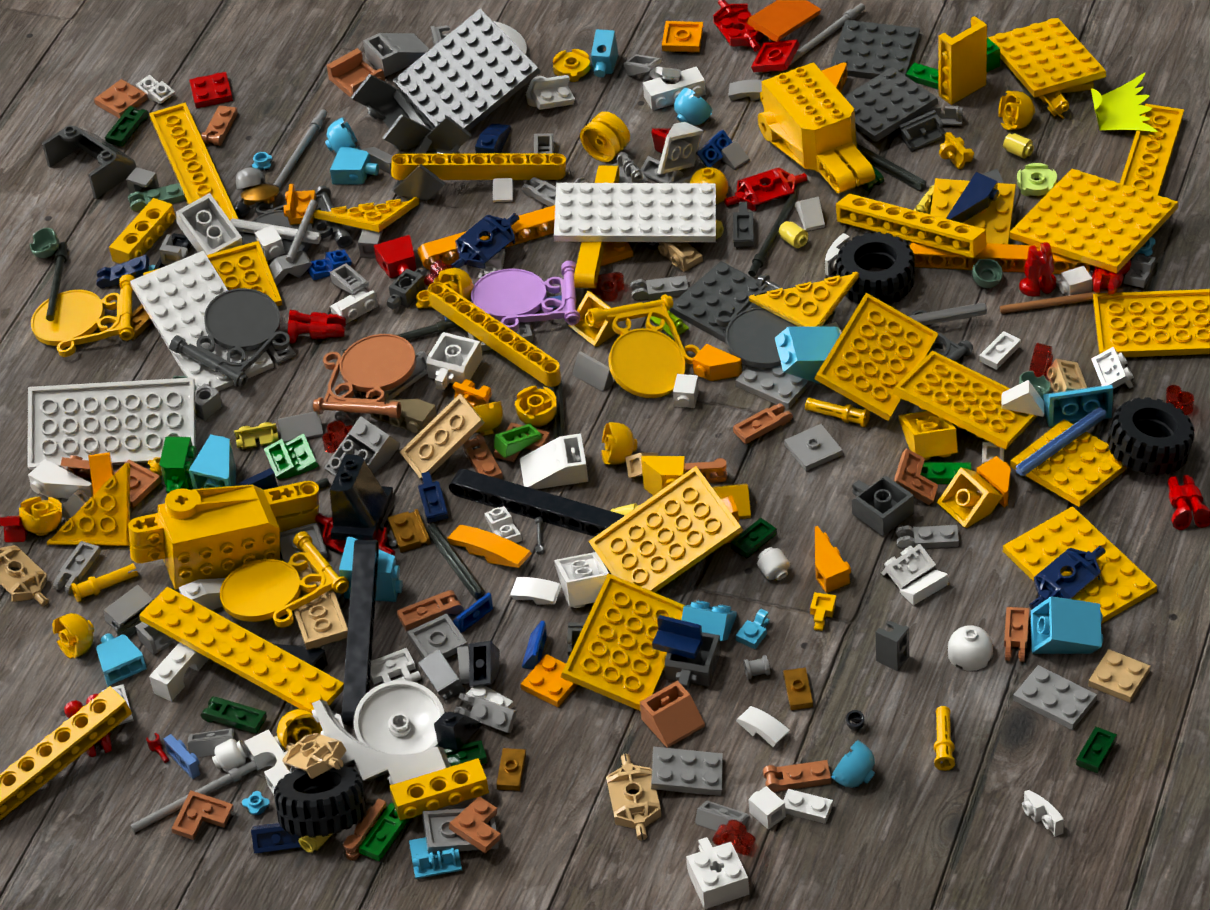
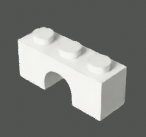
M697 67L681 71L679 82L675 84H667L661 77L643 82L644 98L652 111L673 105L683 88H689L696 92L693 95L696 97L706 95L705 80Z
M179 642L149 676L154 694L172 702L185 687L184 675L187 669L190 667L199 671L209 658Z
M269 729L244 741L248 757L251 761L255 762L257 771L267 766H273L264 773L267 785L274 795V789L278 781L283 779L286 774L293 773L294 770L299 768L292 766L290 770H287L282 760L288 751L283 752V747L277 736L273 737Z

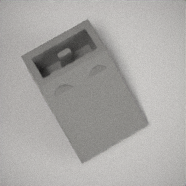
M378 33L363 40L367 60L377 70L381 68L384 71V77L412 65L430 50L414 33Z
M360 416L324 468L336 476L345 454L363 457L372 473H375L389 462L401 444Z

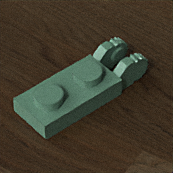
M179 183L151 189L143 193L139 191L132 192L128 196L131 210L135 212L142 211L153 198L170 204L185 200Z

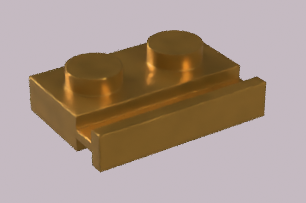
M414 509L415 512L412 513L407 511L388 517V523L397 541L400 553L419 548L424 543L430 544V538L418 509Z

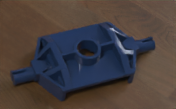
M513 213L508 219L486 215L455 241L459 259L451 264V268L460 269L463 265L485 269L486 262L509 243L515 244V235L511 227L520 220L519 216ZM489 236L490 239L481 240L480 237Z
M1101 545L1093 552L1068 548L1034 577L1038 598L1030 603L1029 607L1033 609L1051 596L1072 599L1097 577L1098 580H1101V571L1096 561L1106 553L1105 549ZM1064 571H1066V572L1071 571V572L1073 573V574L1070 575V576H1063V575H1062V573H1063Z

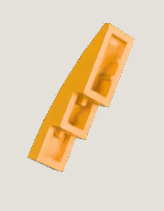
M459 525L447 538L451 545L466 547L469 554L484 556L487 562L491 564L519 568L532 554L530 550L494 533L465 525Z

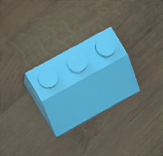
M1113 385L1044 394V413L1048 426L1053 427L1063 419L1072 424L1077 423L1098 407H1101L1103 410L1105 409L1106 417L1104 419L1112 418Z

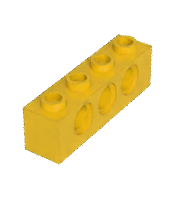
M153 198L109 246L112 261L121 264L143 256L175 221L173 204Z
M479 758L390 785L392 801L400 821L423 814V811L437 810L489 793L487 778Z

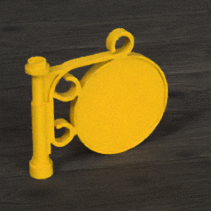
M123 275L120 278L119 284L121 288L120 295L118 293H110L102 300L95 293L87 290H69L59 293L53 321L46 319L49 299H47L36 309L31 319V328L35 337L46 345L57 346V351L61 357L73 355L76 352L75 345L102 340L111 336L119 335L124 341L131 340L134 337L135 331L131 327L133 289L130 281L134 280L135 277ZM104 308L108 310L117 309V317L104 316ZM107 323H114L109 329L107 326H104ZM97 328H99V330L101 331L99 333L92 334Z
M666 294L662 295L660 300L645 303L639 302L603 310L598 308L588 309V320L591 325L600 324L604 320H614L612 329L621 336L616 339L610 350L608 359L609 369L615 381L624 390L639 397L658 398L671 393L674 389L677 374L685 373V362L693 364V358L687 356L686 352L692 351L697 354L700 351L695 345L683 347L676 327L668 314V310L673 308V299ZM647 316L646 328L630 330L632 325L631 319ZM651 316L661 319L660 326L655 327L651 325ZM626 321L625 324L627 327L620 328L617 326L616 323ZM665 322L668 324L674 340L660 332Z
M302 531L295 535L293 543L303 552L293 554L288 563L276 559H262L238 567L222 583L220 599L224 610L233 618L249 622L273 618L275 625L282 628L293 623V610L315 600L331 589L336 593L346 592L349 588V581L346 577H339L329 562L313 545L310 535ZM299 560H305L302 563H296ZM309 564L317 573L306 575L300 580L297 571L307 569ZM310 582H321L318 588L316 584L307 585ZM301 590H303V591L309 593V594H307V595H305V596L299 598V595H300V593H301ZM286 614L288 615V617H287L286 619H283V620H280V619H279L280 617H282V616H284V615H286Z

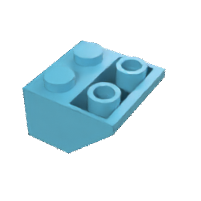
M697 600V602H691L690 605L683 607L681 620L701 625L702 632L720 635V641L728 640L737 616V612L731 611L730 606L718 605L711 607L709 602Z

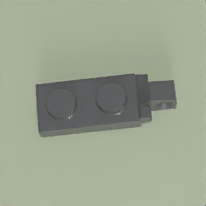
M739 202V212L733 213L734 247L754 246L753 212L747 211V202Z

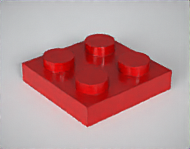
M798 40L764 43L751 66L753 72L787 70L800 47Z
M226 72L189 79L196 109L233 101Z

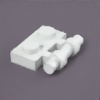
M407 648L371 661L370 678L373 684L391 681L390 678L400 674L402 677L395 680L415 682L420 680L421 676L419 671L410 674L409 671L416 669Z

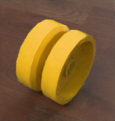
M600 112L581 130L580 141L584 149L593 158L601 162H609L629 144L630 132L625 123L615 114Z

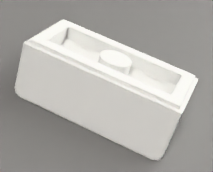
M934 569L900 589L899 592L912 605H915L947 586L948 574Z

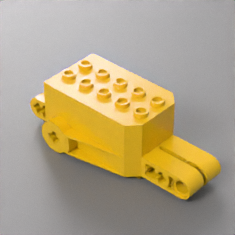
M814 62L761 81L762 91L760 92V99L764 106V112L758 114V125L767 141H770L803 168L819 172L836 193H842L855 188V186L875 180V172L872 165L857 149L854 107Z
M303 481L266 490L255 485L173 490L167 494L165 504L158 505V513L136 517L129 522L130 558L136 563L163 559L175 590L198 579L226 578L238 567L252 561L262 559L279 560L280 532L316 522L315 518L319 513V486L313 481Z

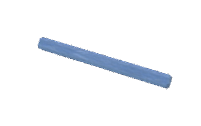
M1101 407L1096 408L1016 466V473L1025 476L1103 420L1106 417L1105 409L1103 410Z

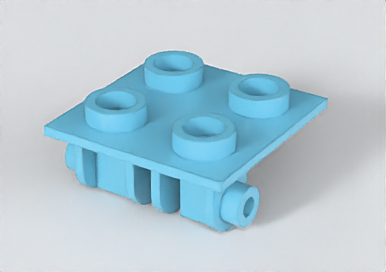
M426 837L409 840L415 879L462 870L458 849L454 850L451 848L450 850L442 851V853L439 850L437 853H428Z

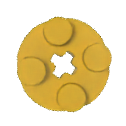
M572 49V52L567 53L564 50L553 58L554 74L557 76L569 75V81L571 82L578 81L580 77L586 75L591 69L589 55L583 50Z

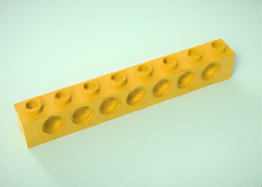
M850 193L836 203L837 221L881 232L882 234L889 233L893 237L897 236L901 239L971 258L976 257L987 247L986 229Z
M111 686L99 693L96 698L83 706L71 718L64 721L60 727L47 735L40 743L28 750L24 756L0 774V820L132 714L126 701Z

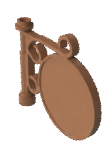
M376 334L353 343L343 353L342 357L338 352H330L323 357L325 368L333 370L325 398L319 397L313 401L314 412L323 414L324 410L348 413L385 414L390 418H400L401 403L399 401H390V403L385 404L384 391L399 386L413 373L416 367V355L409 341L393 334ZM332 359H337L336 365L334 362L330 363L329 361ZM339 371L341 372V376L345 383L337 385L335 387V393L336 395H339L341 391L348 390V392L342 395L341 397L336 396L332 392ZM353 389L366 392V399L352 398L354 396ZM373 396H380L377 399H371Z

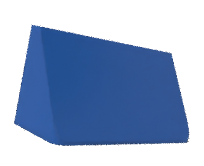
M488 592L453 620L460 633L464 632L493 609L491 593Z
M541 621L530 635L522 668L534 669L541 661L547 639L545 621Z

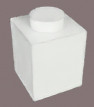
M273 225L255 232L256 239L259 241L267 261L285 254L282 239Z
M1084 266L1061 272L1059 289L1066 296L1092 292V277Z
M677 374L673 389L674 407L695 408L699 392L698 375Z
M766 786L760 791L753 793L749 798V812L769 830L786 817L785 802Z

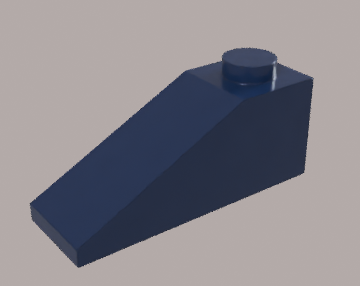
M492 123L479 135L475 145L476 154L501 153L511 130V125Z
M976 172L946 219L963 223L988 208L991 202L995 201L999 195L998 181Z

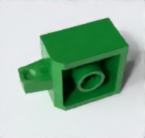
M165 437L159 465L167 494L176 489L192 490L193 488L189 469L196 459V446L192 445L191 437Z

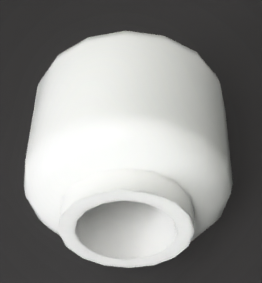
M769 547L759 554L757 566L768 580L777 579L779 581L788 575L787 571L790 567V562L782 550Z
M229 739L215 747V756L212 759L217 769L222 768L227 772L235 767L238 769L245 765L248 753L241 741L237 742L235 739Z

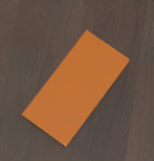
M776 0L749 17L747 24L752 26L754 30L768 36L770 40L778 42L820 15L821 9L807 0Z

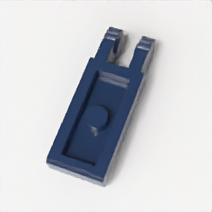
M148 256L136 257L111 268L103 267L97 271L98 280H96V285L98 288L118 285L123 275H132L135 278L143 276V273L149 271Z

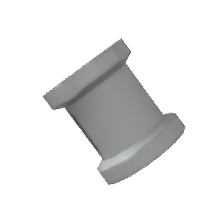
M766 655L762 656L761 659L748 661V659L743 660L748 680L756 675H770V667Z

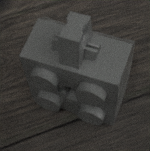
M887 476L881 477L871 486L860 480L852 485L853 494L856 496L852 499V514L882 536L886 535L914 513V495Z
M702 632L703 644L695 659L667 653L664 665L666 679L678 680L687 691H689L691 684L710 687L721 654L720 635Z

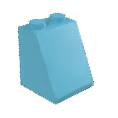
M787 327L775 337L783 372L821 384L814 378L841 335L839 327Z
M210 434L189 469L193 489L227 487L236 484V465L229 438Z
M347 537L339 567L340 576L346 577L349 581V588L344 592L345 599H350L354 542L357 540L353 537ZM380 549L376 601L396 602L398 593L402 592L403 586L402 580H399L400 566L396 565L395 556Z
M1051 596L1031 610L1032 653L1091 654L1101 648L1103 643V634L1101 633L1103 615L1100 604Z

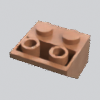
M678 680L640 701L642 721L667 748L705 727V723L691 695Z

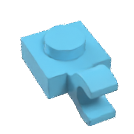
M760 609L756 614L754 622L747 620L735 635L736 641L756 649L767 635V629L764 627L770 621V619L766 618L769 612Z

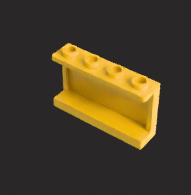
M975 16L971 18V27L957 36L951 38L946 33L938 36V96L950 105L986 85L987 24Z

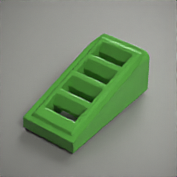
M527 424L496 434L494 448L504 458H507L541 439L542 434L531 424Z

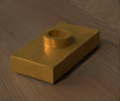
M806 667L783 670L790 710L812 708L813 700Z
M503 748L496 784L497 790L520 791L526 749Z

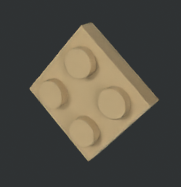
M1108 649L1090 677L1088 686L1131 703L1149 674L1150 665Z

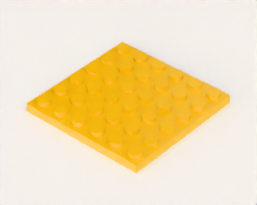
M1071 169L1009 232L1010 239L1031 246L1035 245L1040 248L1041 243L1048 242L1053 253L1118 273L1178 209V201Z

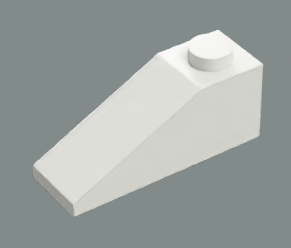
M46 459L28 474L30 487L37 494L40 493L52 498L69 499L77 490L81 489L89 498L94 496L92 483Z
M226 578L198 579L179 587L180 594L212 611L222 607L220 588Z

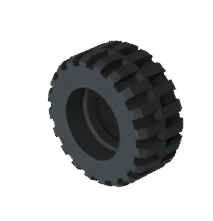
M875 232V234L864 233L863 236L857 235L853 237L852 241L848 240L838 252L836 260L837 276L851 275L852 272L859 273V278L845 295L849 300L853 299V302L857 304L861 302L865 293H868L887 305H892L894 301L902 300L904 295L906 296L914 286L915 258L913 250L905 241L903 242L897 236L893 237L892 234H881V232ZM872 267L886 268V270L878 272L867 271L865 269Z
M1149 397L1144 399L1134 398L1132 402L1129 400L1116 409L1109 429L1107 443L1111 454H1114V458L1118 462L1121 461L1124 467L1132 468L1137 473L1143 472L1145 473L1144 475L1151 476L1156 474V476H1162L1164 473L1168 475L1179 470L1186 463L1194 440L1195 430L1190 418L1184 415L1180 408H1175L1174 404L1169 402L1167 404L1161 399L1152 400Z
M343 765L341 769L333 767L313 779L310 778L306 771L296 769L293 773H288L283 779H280L274 789L280 826L288 833L296 834L299 837H324L332 833H341L342 830H348L352 828L353 824L359 823L366 812L362 777L355 769L349 768L347 765Z

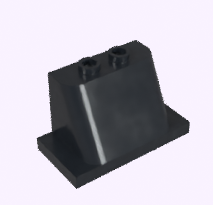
M345 454L330 488L333 527L330 533L333 540H347V537H353L357 540H375L393 495V487L381 486L363 457L359 455Z

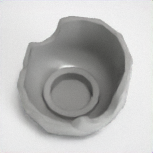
M248 167L242 169L236 175L237 190L257 186L261 182L265 183V175L258 168Z

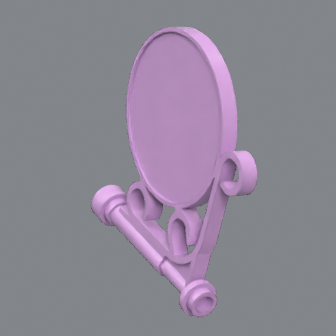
M565 261L561 265V273L564 279L551 277L545 282L536 274L522 269H502L491 272L474 284L471 291V301L514 332L519 329V323L564 318L569 325H576L580 321V313L576 311V288L574 285L576 263L574 261ZM561 286L562 301L555 298L546 299V291L555 294L560 293ZM553 305L559 308L553 311V308L548 306ZM540 309H542V311L544 312L541 314H535Z

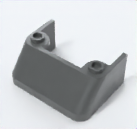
M371 74L365 78L351 96L353 100L367 107V113L374 119L378 117L384 121L389 130L382 138L390 142L399 151H402V149L407 151L416 147L435 128L406 93Z
M447 116L419 142L412 154H460L458 151L460 146L472 134ZM420 164L404 180H397L392 191L398 196L417 197L420 200L428 201L429 199L433 200L438 195L445 182Z
M67 126L42 143L47 165L50 168L79 148L98 160L101 166L88 174L95 199L127 179L136 168V163L131 157L98 135L76 126Z

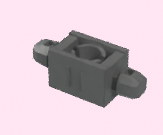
M418 268L415 271L406 269L389 286L390 297L387 300V306L391 309H395L400 305L408 308L416 300L418 292L425 290L424 280L427 277V271L424 268Z

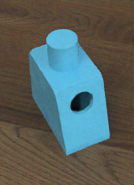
M596 29L591 59L594 75L604 77L605 74L613 73L618 58V48L615 31Z
M340 147L330 168L332 184L361 185L365 182L368 174L378 175L379 164L371 163L370 155L367 151L351 147Z
M108 633L101 637L102 644L97 645L96 650L107 686L147 669L142 652L126 635L114 638L112 634Z

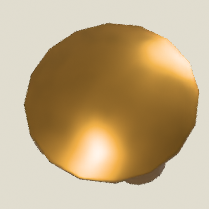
M260 184L244 190L241 193V197L246 205H252L260 201L272 203L280 191L279 187L275 185Z

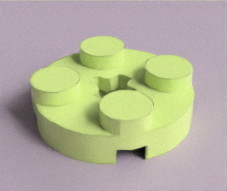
M1031 163L1026 165L1022 171L1020 169L1017 173V186L1024 196H1045L1057 184L1056 171L1048 169L1046 164Z

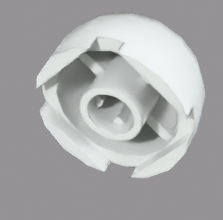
M974 625L963 626L951 635L948 642V658L954 666L957 664L962 666L963 670L977 671L985 668L988 665V661L992 660V639L982 628Z

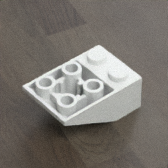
M581 434L560 436L520 458L523 483L526 487L542 489L588 482Z

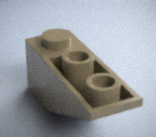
M419 399L385 400V404L390 403V401H399L401 403L400 418H390L385 414H371V418L377 421H383L417 434L437 416L434 404Z

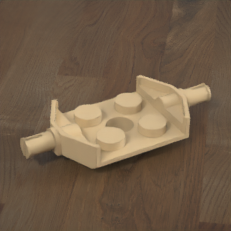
M13 545L0 548V585L11 594V601L35 599L42 607L47 605L49 599L41 593L47 582V574L18 546ZM11 567L20 568V570H18V571H13V570H11L10 568H11Z
M314 733L304 736L296 744H287L286 750L288 752L282 760L287 770H290L292 766L302 769L313 779L333 767L341 769L343 767L341 758L347 750L341 741Z
M623 754L620 757L622 767L606 777L615 825L636 829L637 839L642 840V833L643 840L647 838L645 827L661 817L657 790L651 789L652 769L633 765L629 754H626L625 761ZM631 789H637L639 791L636 794L627 793Z

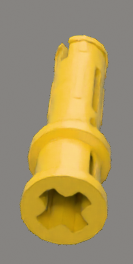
M810 397L807 398L805 403L806 411L809 410L841 418L844 423L853 422L860 424L861 427H866L870 418V411L868 409L854 408L851 404L841 406Z
M134 563L97 578L88 577L87 581L79 584L72 583L71 588L77 602H80L82 598L89 595H98L100 590L137 577V571L128 573V571L136 569Z
M940 706L936 710L937 741L934 743V751L936 752L934 765L937 769L943 771L950 770L955 766V759L953 758L955 745L951 741V711L946 706Z

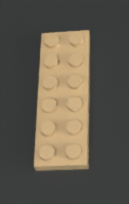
M299 560L296 563H302L305 560ZM309 564L307 569L297 571L300 580L306 575L317 574ZM310 582L307 585L316 584L318 588L321 582ZM333 589L293 610L307 650L347 638L348 628ZM301 590V593H300V595H299V598H301V597H303V596H305V595H307V594H309V593H307V592Z

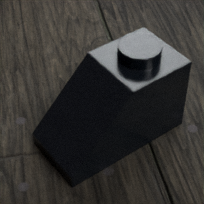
M491 641L470 643L469 686L492 685L500 671V650Z
M445 712L434 723L438 747L459 750L481 727V722L466 715Z

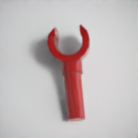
M154 733L155 740L150 741L148 737L146 738L148 747L151 751H156L164 763H166L169 759L162 749L159 734Z

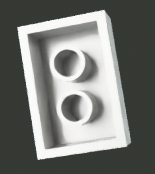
M210 193L176 211V223L197 252L204 251L206 255L242 245V236Z

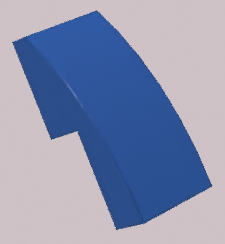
M721 130L702 146L696 154L706 167H711L723 157L722 149L733 142L726 132Z
M345 250L326 252L325 259L311 261L312 265L307 271L313 280L330 276L331 271L345 263L350 266L352 261Z

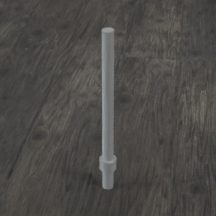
M860 3L855 8L846 11L843 17L798 49L790 65L841 28L846 20L856 19L857 15L865 10L864 4Z
M322 109L318 116L313 118L309 125V130L273 184L279 187V189L316 131H319L323 126V120L328 114L326 110Z
M251 761L238 769L235 767L227 771L228 774L201 787L195 792L208 795L231 782H238L242 779V776L257 769L254 761ZM188 795L131 824L132 831L136 833L182 808Z

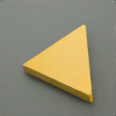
M413 197L405 202H401V199L385 201L386 204L382 203L375 206L374 202L359 204L358 207L349 209L346 206L331 208L329 212L315 210L314 218L380 232L419 205V198Z
M852 272L851 275L825 278L824 281L798 284L793 288L784 290L783 288L767 291L766 294L757 296L753 294L749 296V301L798 327H822L857 281L859 273Z
M125 463L47 541V545H78L80 541L93 545L129 546L130 463Z

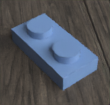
M171 734L165 737L164 743L167 753L192 779L199 776L198 765L200 762L194 753L190 754L180 739L176 740Z

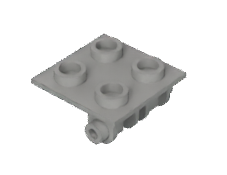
M618 153L617 163L612 164V166H619V183H645L648 181L633 160L628 158L627 153Z

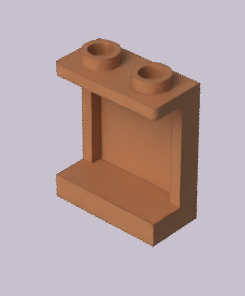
M358 48L327 64L329 80L349 97L354 94L369 74L385 82L384 71L381 68L375 71L365 63L362 52Z

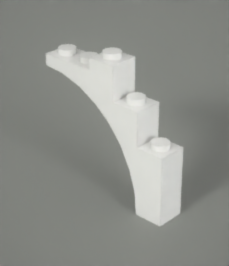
M318 700L312 703L314 708L312 710L313 717L317 723L320 722L323 730L321 735L343 743L347 750L341 758L343 765L349 766L356 763L354 769L361 775L363 781L369 782L389 773L388 780L390 785L451 767L442 747L403 755L375 750L359 742L343 728L333 715L327 701Z

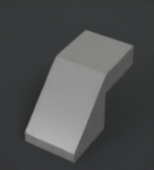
M298 251L292 263L286 261L287 255L276 257L271 262L269 269L276 286L288 273L300 278L312 265L304 251Z

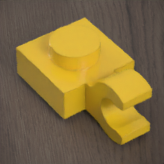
M814 592L810 607V614L815 615L814 630L823 631L825 617H833L836 595Z

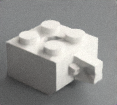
M445 332L441 334L429 353L426 362L428 377L435 379L436 389L445 390L449 383L454 384L458 382L461 384L465 379H471L483 359L481 342Z
M707 837L698 840L700 852L686 856L690 879L704 909L749 895L748 876L732 842L712 847Z

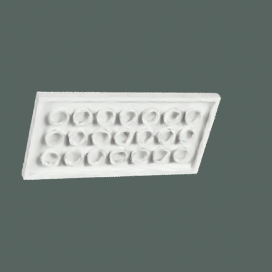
M556 183L554 242H716V184Z
M204 251L130 281L132 289L168 348L171 340L176 335L184 338L188 345L191 343L197 347L198 338L208 336L204 324L207 306L216 296L228 291ZM202 343L201 346L208 350L211 344ZM215 343V350L212 353L227 360L229 349H225ZM260 348L251 351H244L246 355V361L249 360ZM170 350L184 375L188 378L194 377L196 390L204 383L216 388L218 391L234 385V380L222 373L212 370L184 353H176ZM265 351L244 372L249 379L274 368V364ZM235 354L231 356L230 362L240 363L242 356Z
M194 377L28 387L29 470L35 469L44 459L63 468L60 466L62 457L70 458L71 455L82 457V460L89 461L88 455L110 452L112 465L125 464L128 460L137 464L148 463L149 460L153 461L154 457L161 458L165 437H191L192 445L196 446Z

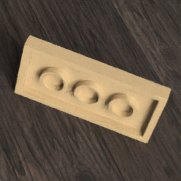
M459 394L400 453L422 480L421 473L430 472V475L433 474L485 422L462 394Z

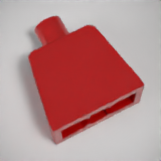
M410 235L373 245L376 261L389 278L400 276L406 269L416 270Z

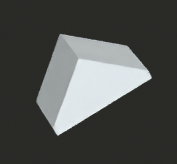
M819 197L795 202L796 210L806 231L825 227Z
M1029 380L1002 393V409L1044 416V400Z

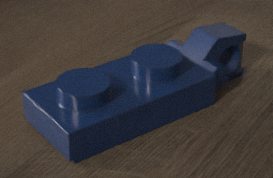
M430 472L421 473L423 484L419 485L418 489L427 523L448 519L439 482H432Z

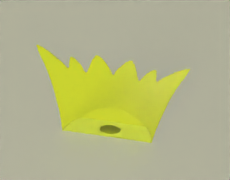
M1145 73L1102 96L1097 90L1091 88L1099 131L1140 130L1158 132L1150 125L1143 123V121L1150 120V118L1139 116L1152 110L1151 107L1139 105L1149 95H1136L1144 88L1136 87L1145 76Z

